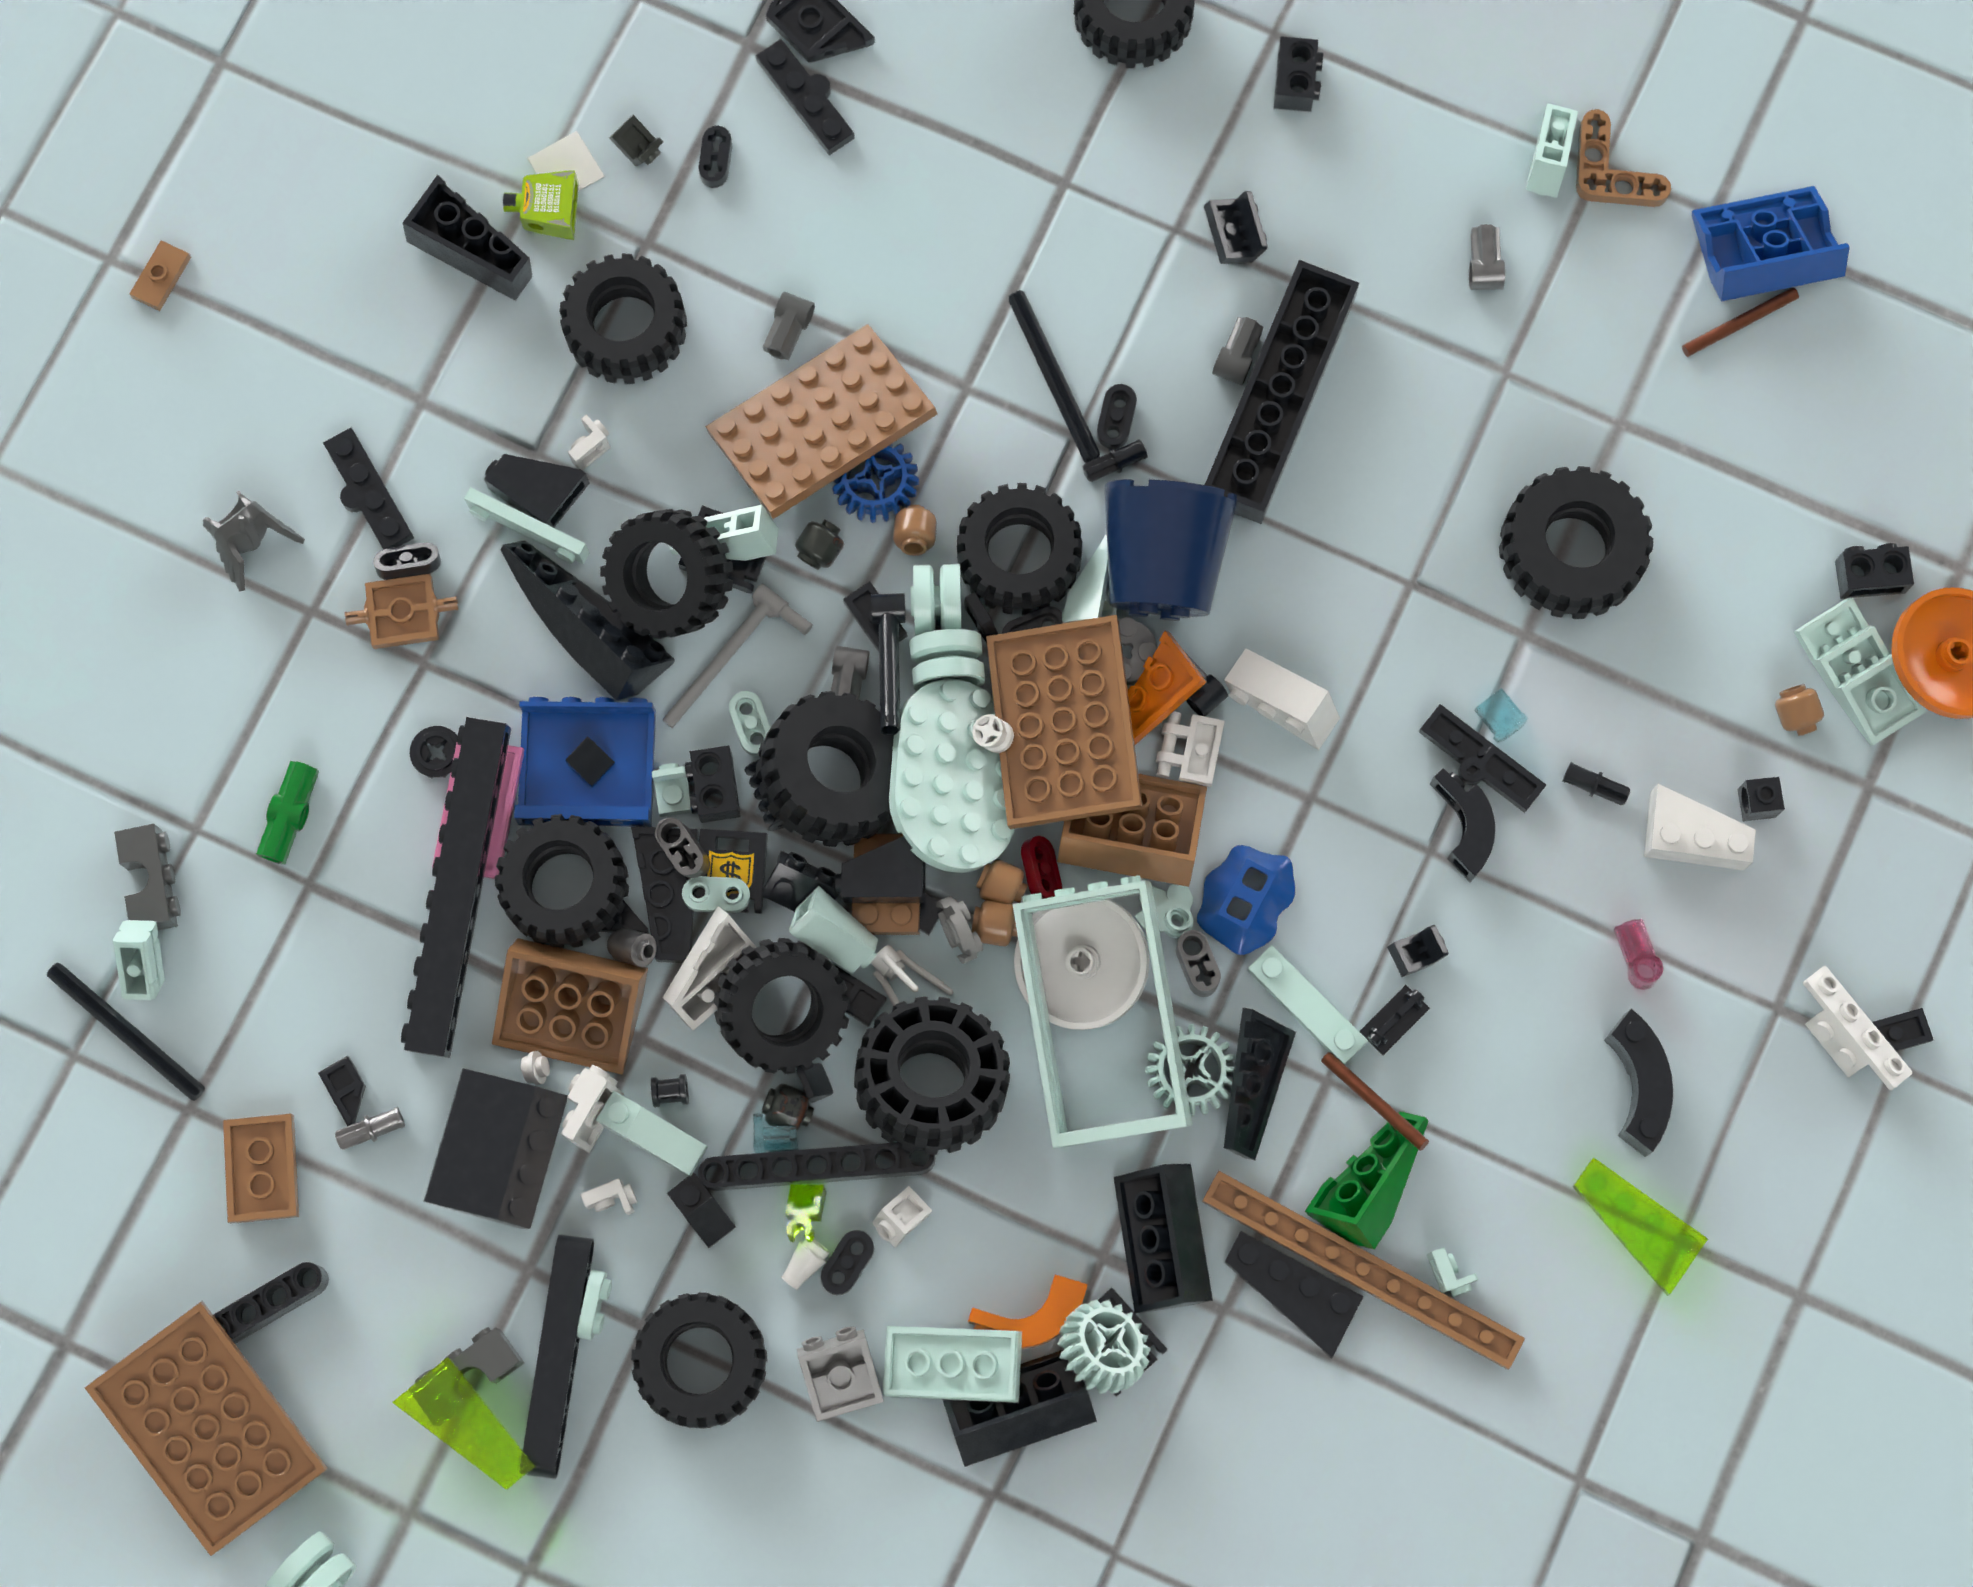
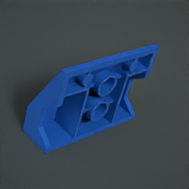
M1815 186L1692 210L1691 216L1708 275L1721 302L1845 277L1850 247L1848 243L1838 245L1831 232L1829 210Z

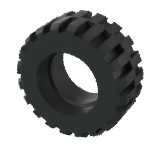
M1074 0L1075 27L1077 32L1081 33V40L1086 47L1092 45V53L1099 59L1106 56L1108 57L1109 64L1117 66L1118 62L1126 63V68H1135V64L1143 63L1144 68L1153 66L1155 59L1158 58L1160 62H1163L1170 57L1171 50L1174 52L1178 51L1183 45V39L1188 37L1191 30L1195 5L1194 0H1161L1164 8L1155 17L1142 22H1129L1113 15L1105 6V0Z
M622 253L621 258L614 259L613 254L603 256L605 261L598 264L593 260L586 264L587 271L582 273L578 270L572 277L574 285L569 284L566 286L563 292L565 301L560 302L559 312L562 318L560 323L569 350L574 354L576 362L582 368L587 367L589 374L596 378L603 374L606 382L616 384L617 378L623 379L625 384H635L634 378L643 377L644 381L653 378L651 372L658 370L662 373L668 368L667 360L669 358L671 360L677 358L680 353L678 345L684 344L686 338L685 327L687 326V317L677 284L671 276L667 277L666 270L662 266L655 264L652 267L651 260L640 256L638 260H634L632 254ZM623 297L637 298L652 307L654 312L652 322L642 334L633 339L625 341L609 340L599 335L594 329V321L598 312L607 303Z
M1017 483V489H1009L1008 484L998 486V493L992 494L989 490L982 494L981 502L979 504L973 502L967 509L968 516L962 518L959 525V535H957V559L965 585L969 584L971 593L975 592L978 598L982 597L985 599V605L994 610L997 605L1003 607V613L1011 615L1013 609L1022 610V615H1026L1032 612V608L1039 607L1040 609L1050 606L1052 600L1059 602L1065 597L1066 589L1072 588L1074 585L1076 574L1080 571L1083 540H1081L1079 522L1074 520L1073 510L1069 505L1064 507L1062 505V498L1056 493H1053L1051 496L1046 495V488L1036 485L1035 490L1027 489V483ZM1028 525L1036 528L1047 537L1051 547L1050 556L1042 567L1026 574L1010 573L996 566L990 559L988 547L991 538L1005 527Z
M666 509L637 515L636 518L628 519L621 524V530L614 531L609 538V542L613 545L605 547L602 558L606 559V565L600 566V576L605 577L606 585L602 586L604 596L609 595L612 601L608 603L613 613L619 612L622 615L619 621L626 627L635 625L634 632L642 636L650 634L652 638L657 639L672 638L704 628L705 624L713 622L719 616L717 610L725 608L729 600L725 596V592L732 591L733 580L728 579V572L733 571L732 561L727 562L725 554L730 552L727 544H720L717 539L720 537V533L715 527L707 528L706 519L699 515L692 516L690 511ZM658 543H665L675 549L686 567V589L682 598L676 604L667 603L658 597L648 580V559Z
M562 814L551 815V821L547 822L541 817L532 821L534 827L528 831L524 826L516 831L519 838L515 842L507 841L503 847L506 855L505 857H499L496 865L500 872L499 875L495 876V887L499 891L497 897L500 905L506 912L505 914L526 937H531L537 943H549L551 946L564 948V944H570L573 948L583 946L582 940L590 938L593 942L601 936L598 932L604 927L610 930L615 924L613 918L616 913L622 914L625 908L623 898L627 897L629 893V885L626 882V878L629 877L628 870L613 840L606 832H602L595 823L591 821L585 823L581 817L571 815L569 819H564ZM575 854L583 857L590 864L593 871L592 884L586 896L577 904L566 909L552 910L541 906L536 901L532 892L533 880L539 868L546 861L558 855Z
M779 938L778 942H772L770 939L759 941L760 947L753 949L751 946H748L741 950L744 956L738 961L733 957L727 964L730 968L728 974H721L717 982L721 989L720 992H716L714 995V1004L718 1008V1011L714 1013L716 1023L720 1026V1032L725 1041L751 1066L755 1068L759 1066L765 1072L773 1074L777 1070H781L784 1074H794L796 1072L795 1068L799 1066L804 1071L814 1067L812 1062L814 1059L819 1057L824 1061L830 1055L827 1051L831 1044L838 1046L842 1040L838 1033L841 1028L847 1029L849 1018L845 1016V1010L850 1009V999L845 995L848 988L844 979L839 976L838 969L821 953L801 941L795 943L789 938ZM794 976L801 979L808 986L811 993L810 1009L804 1021L794 1030L782 1035H768L758 1029L753 1021L752 1009L759 991L767 983L779 977Z
M698 1292V1294L692 1295L686 1293L678 1295L677 1299L667 1300L660 1304L661 1308L654 1314L651 1312L645 1319L646 1323L642 1330H638L635 1340H637L635 1349H632L631 1360L634 1363L632 1374L634 1381L637 1382L638 1392L642 1399L658 1415L670 1422L688 1428L705 1429L716 1425H723L730 1422L737 1415L744 1413L748 1409L747 1406L752 1400L755 1401L760 1393L759 1388L766 1376L767 1351L765 1350L761 1331L756 1326L754 1320L741 1307L720 1295H711L710 1293ZM693 1328H709L718 1332L726 1339L732 1352V1367L727 1379L717 1389L704 1394L689 1393L678 1387L672 1380L667 1366L668 1352L672 1343L683 1332Z

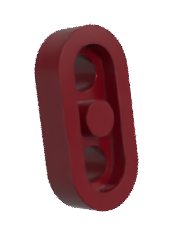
M1034 836L1026 840L1021 846V857L1029 891L1031 894L1041 893L1042 899L1055 897L1054 891L1062 889V881L1054 848L1051 842L1044 836Z

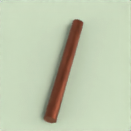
M1792 287L1682 345L1683 353L1689 357L1799 298L1797 290Z
M1328 1052L1322 1058L1321 1062L1419 1151L1428 1145L1429 1140L1331 1052Z

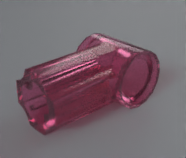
M1634 919L1616 926L1614 932L1628 968V980L1631 985L1641 990L1653 987L1663 973V963L1655 954L1643 919ZM1639 965L1649 966L1653 971V977H1642L1637 967Z

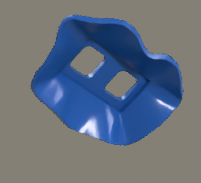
M1235 846L1231 849L1226 860L1205 878L1203 901L1197 914L1199 926L1207 934L1238 955L1249 954L1269 943L1276 934L1278 916L1290 906L1295 897V881L1291 860L1287 856L1271 855L1249 846ZM1249 868H1253L1267 876V881L1261 891H1255L1242 883V879ZM1235 897L1244 900L1252 906L1251 912L1244 921L1227 913V908Z

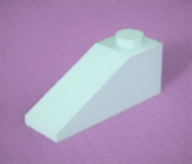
M1547 103L1529 171L1526 190L1539 195L1557 198L1567 167L1578 111Z
M762 505L704 518L707 520V528L715 527L720 533V537L717 538L720 544H727L730 551L725 554L727 559L747 561L776 554L779 529ZM670 546V552L672 554L679 555L678 552Z
M1107 535L1067 594L1066 605L1062 611V623L1116 615L1117 608L1110 606Z
M615 1091L612 1092L596 1119L606 1129L689 1176L693 1174L708 1148L707 1145Z

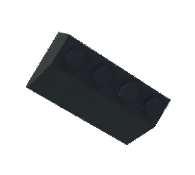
M1191 1163L1163 1164L1113 1177L1134 1312L1144 1313L1213 1301Z
M1063 1350L1020 1365L1019 1403L942 1399L964 1467L1097 1422L1084 1380L1075 1382L1077 1374L1074 1370L1065 1371L1069 1362L1066 1359L1059 1358Z

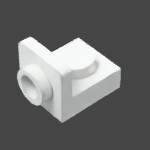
M587 415L582 417L581 420L589 435L578 438L572 444L571 450L568 451L572 463L577 469L582 471L610 449L607 436L610 434L605 426L598 419L593 422Z
M619 1178L580 1194L585 1207L589 1210L595 1208L596 1212L603 1211L615 1205L614 1199L620 1198L625 1213L628 1215L635 1213L632 1204L637 1203L634 1191L630 1183L624 1185L623 1181Z
M908 1186L881 1209L874 1219L873 1225L876 1227L881 1238L897 1247L905 1236L924 1221L933 1210Z

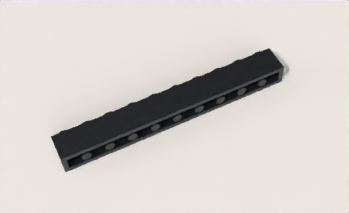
M466 717L465 726L461 725L459 727L457 744L461 745L459 758H454L451 767V777L455 778L453 790L447 792L445 799V810L449 812L446 824H442L440 827L438 838L439 843L442 844L440 857H435L432 875L436 877L434 890H429L426 900V909L430 910L428 923H423L420 932V943H424L422 955L417 956L413 970L414 976H417L415 990H410L407 1001V1009L411 1010L409 1023H404L401 1032V1043H405L404 1050L445 1058H450L511 734V728L506 723Z

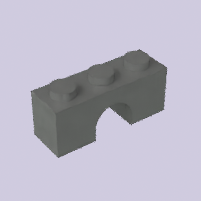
M154 823L115 831L119 864L128 871L139 868L147 869L149 876L148 883L142 891L124 896L128 920L154 921L157 923L158 931L178 927L176 916L181 915L177 896H173L171 884L175 883V873L173 866L167 862L166 852L170 851L167 833L163 832Z
M489 1327L483 1329L471 1339L474 1344L464 1351L460 1348L453 1351L444 1358L443 1362L446 1365L435 1373L432 1369L428 1370L414 1381L417 1386L410 1392L433 1425L441 1426L468 1406L459 1391L460 1380L466 1372L472 1369H480L491 1383L497 1384L524 1364L501 1329L496 1327L493 1330H490Z

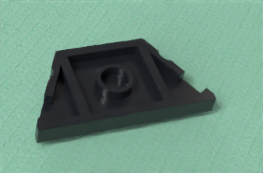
M773 0L766 13L767 22L808 63L869 47L875 43V37L838 0Z

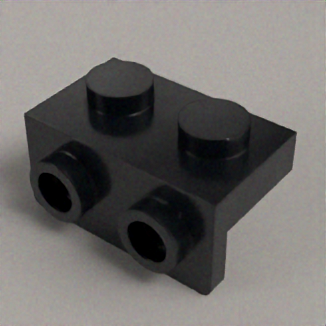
M1244 191L1237 199L1209 200L1204 205L1220 264L1251 263L1267 250V237L1263 232L1258 215V207L1251 191Z
M781 851L777 858V864L767 880L761 896L794 912L818 886L835 900L838 896L835 890L836 873L826 867L817 868L807 863V860L797 853L790 852L788 854Z

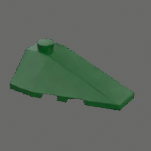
M1401 1111L1398 1112L1424 1136L1429 1122L1426 1117ZM1389 1123L1384 1125L1370 1139L1371 1146L1358 1158L1353 1155L1346 1161L1349 1167L1336 1179L1330 1177L1322 1184L1305 1210L1308 1216L1339 1237L1352 1244L1374 1250L1393 1221L1418 1149Z

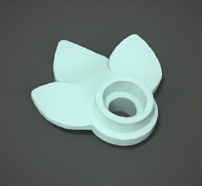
M1171 884L1167 891L1152 886L1160 932H1165L1173 938H1179L1184 932L1192 930L1194 920L1190 908L1193 904V896L1187 886ZM1140 911L1135 915V919L1145 929L1143 911ZM1171 919H1177V920H1179L1180 923H1181V926H1180V927L1175 926V925L1171 922Z

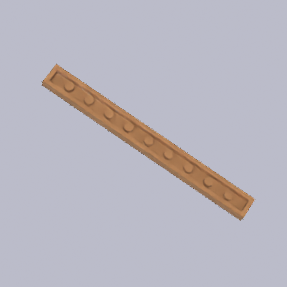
M1221 1171L1217 1172L1202 1200L1206 1205L1507 1370L1511 1368L1525 1340L1524 1337Z

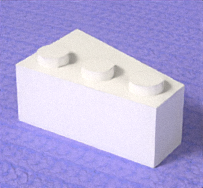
M1247 648L1224 680L1230 691L1229 696L1241 705L1247 704L1264 717L1279 724L1318 750L1340 719L1328 690Z
M1657 784L1650 792L1644 857L1745 870L1753 863L1756 829Z
M717 906L663 996L664 1000L693 1031L718 1009L714 1004V995L716 992H720L721 986L717 982L721 974L727 975L730 971L727 964L733 957L737 961L743 957L744 954L741 950L746 947L757 948L730 915L719 906Z

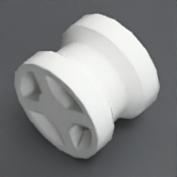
M987 714L981 716L973 726L972 734L975 742L992 753L1006 751L1013 742L1014 732L1012 727L995 715Z

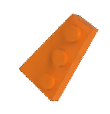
M1166 630L1159 639L1161 643L1152 657L1149 656L1143 667L1145 669L1136 684L1128 689L1134 745L1207 682L1172 634Z

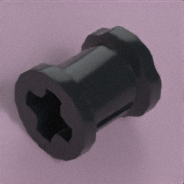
M680 1074L679 1078L658 1080L657 1077L651 1078V1097L654 1108L660 1107L663 1103L681 1102L683 1105L689 1104L686 1074Z

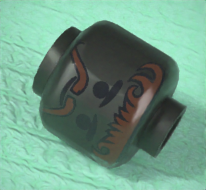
M825 519L822 524L813 521L809 522L795 543V547L799 551L797 557L817 570L821 566L824 568L830 567L844 547L842 538L838 536L841 530Z
M779 1084L776 1089H769L761 1113L765 1114V1121L769 1126L793 1134L799 1130L801 1125L808 1126L814 1112V1107L809 1106L810 1099L807 1098L805 1091L787 1084Z

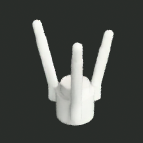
M891 945L882 948L871 962L876 968L873 975L881 983L893 1006L900 1002L887 977L890 980L899 977L913 992H918L919 990L918 986L904 972L906 966L948 995L953 994V990L944 982L909 959L901 949L896 952Z

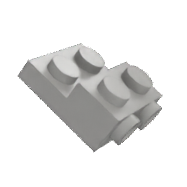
M852 1326L842 1328L835 1333V1338L823 1341L820 1336L812 1337L803 1341V1347L797 1349L798 1360L817 1422L884 1402L864 1329L856 1331V1328Z

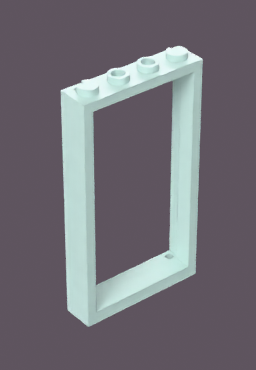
M1140 875L1121 878V885L1108 887L1107 881L1088 884V891L1075 893L1074 887L1055 890V897L1042 899L1041 893L1022 896V903L1012 904L1053 1148L1192 1125L1151 881H1141ZM1140 894L1177 1114L1068 1131L1032 913Z

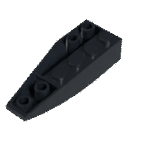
M525 540L502 545L500 550L516 581L549 631L570 656L616 701L638 695L673 664L675 659L665 651V647L661 643L655 641L649 634L642 636L634 632L635 625L626 627L619 621L622 615L619 612H612L608 605L610 603L608 600L537 550L533 545Z

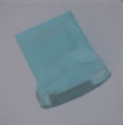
M1502 688L1474 710L1494 734L1493 739L1497 743L1515 734L1528 721V717L1519 710Z
M753 1114V1147L755 1153L799 1150L796 1126L764 1127L763 1114Z

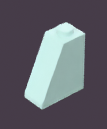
M820 886L796 908L789 932L850 973H853L860 966L866 968L876 957L877 953L875 950L878 939Z

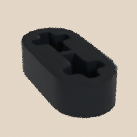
M719 125L712 126L704 132L698 166L702 183L711 188L720 187L727 181L732 153L731 135L725 127ZM716 137H722L718 152H714L712 142L716 140ZM713 161H717L719 172L715 173V177H710L708 171H711Z

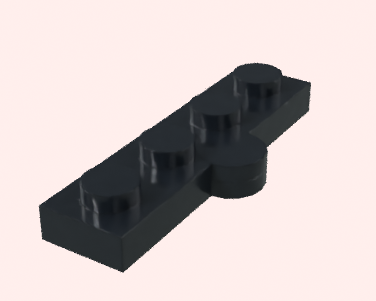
M779 39L755 55L756 62L828 155H831L855 139L853 130L828 100L831 93L828 78L822 74L810 76L782 39Z
M352 427L323 442L347 485L340 493L341 503L350 512L362 511L383 550L401 546L414 539L412 532Z
M1439 704L1419 730L1420 734L1461 764L1458 769V775L1463 783L1475 785L1483 781L1524 813L1546 787V784L1441 704Z

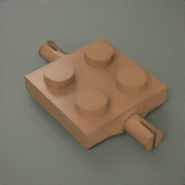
M431 574L365 583L366 602L364 610L345 612V621L347 626L366 623L370 629L373 649L439 640L437 623L439 612L459 610L457 596L437 599L434 594Z

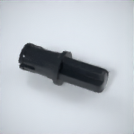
M1138 439L1115 451L1111 448L1108 450V454L1085 463L1082 466L1083 472L1087 480L1093 482L1115 471L1121 473L1122 468L1146 459L1148 455L1142 441Z
M1570 762L1562 780L1564 783H1569L1590 792L1589 796L1591 797L1595 794L1619 805H1624L1630 794L1629 787L1603 777V772L1599 771L1597 774L1573 762Z

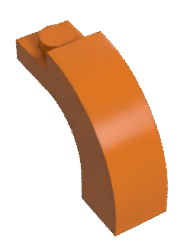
M1055 1274L1046 1302L1033 1315L1022 1319H1009L972 1307L968 1323L975 1325L974 1329L1021 1331V1349L1038 1347L1060 1335L1059 1331L1061 1326L1065 1324L1066 1317L1071 1312H1075V1309L1082 1304L1088 1284Z

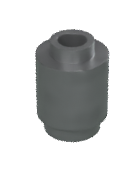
M627 928L614 931L607 941L608 952L615 960L639 967L649 965L657 951L656 941L652 935Z

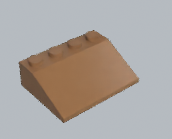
M1138 774L1142 809L1064 821L1057 862L1128 876L1140 875L1144 879L1189 887L1195 862L1207 786Z
M517 938L507 950L492 1045L527 1053L539 1051L542 1056L587 1067H591L593 1064L604 1071L623 1075L643 1000L648 968Z

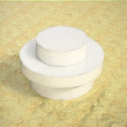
M539 1051L530 1052L528 1056L523 1057L521 1060L522 1075L527 1083L544 1084L547 1076L550 1074L548 1059L542 1056Z

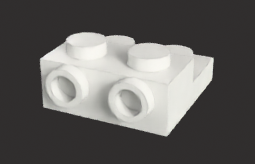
M593 1064L590 1069L584 1068L582 1073H578L570 1083V1093L567 1098L574 1102L577 1107L575 1110H571L565 1117L562 1126L564 1129L561 1133L576 1146L590 1153L604 1129V1126L597 1122L596 1119L612 1092L615 1091L624 1095L616 1087L618 1081L610 1077L609 1073Z

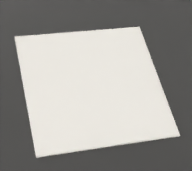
M577 131L527 158L536 174L575 170L579 182L578 191L605 177Z

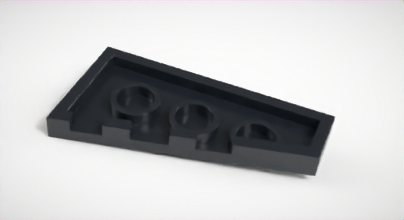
M631 827L650 932L657 945L655 959L657 962L684 963L692 949L694 911L686 906L682 897L683 886L689 878L675 869L655 837L656 827ZM672 828L668 831L666 836L668 843H674L679 839L681 834L680 828ZM690 829V831L698 841V829ZM686 850L682 851L681 853L689 861L688 867L691 869L695 868L694 860L696 858L688 854Z
M1242 1008L1223 1148L1245 1159L1256 1160L1296 1032L1249 1008Z
M1240 1231L1224 1263L1256 1292H1259L1276 1310L1288 1318L1306 1337L1310 1338L1332 1359L1364 1296Z

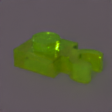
M790 1185L785 1215L788 1221H790L786 1227V1234L790 1242L795 1241L797 1232L805 1230L804 1236L807 1242L813 1241L815 1232L811 1222L822 1220L827 1193L824 1185Z

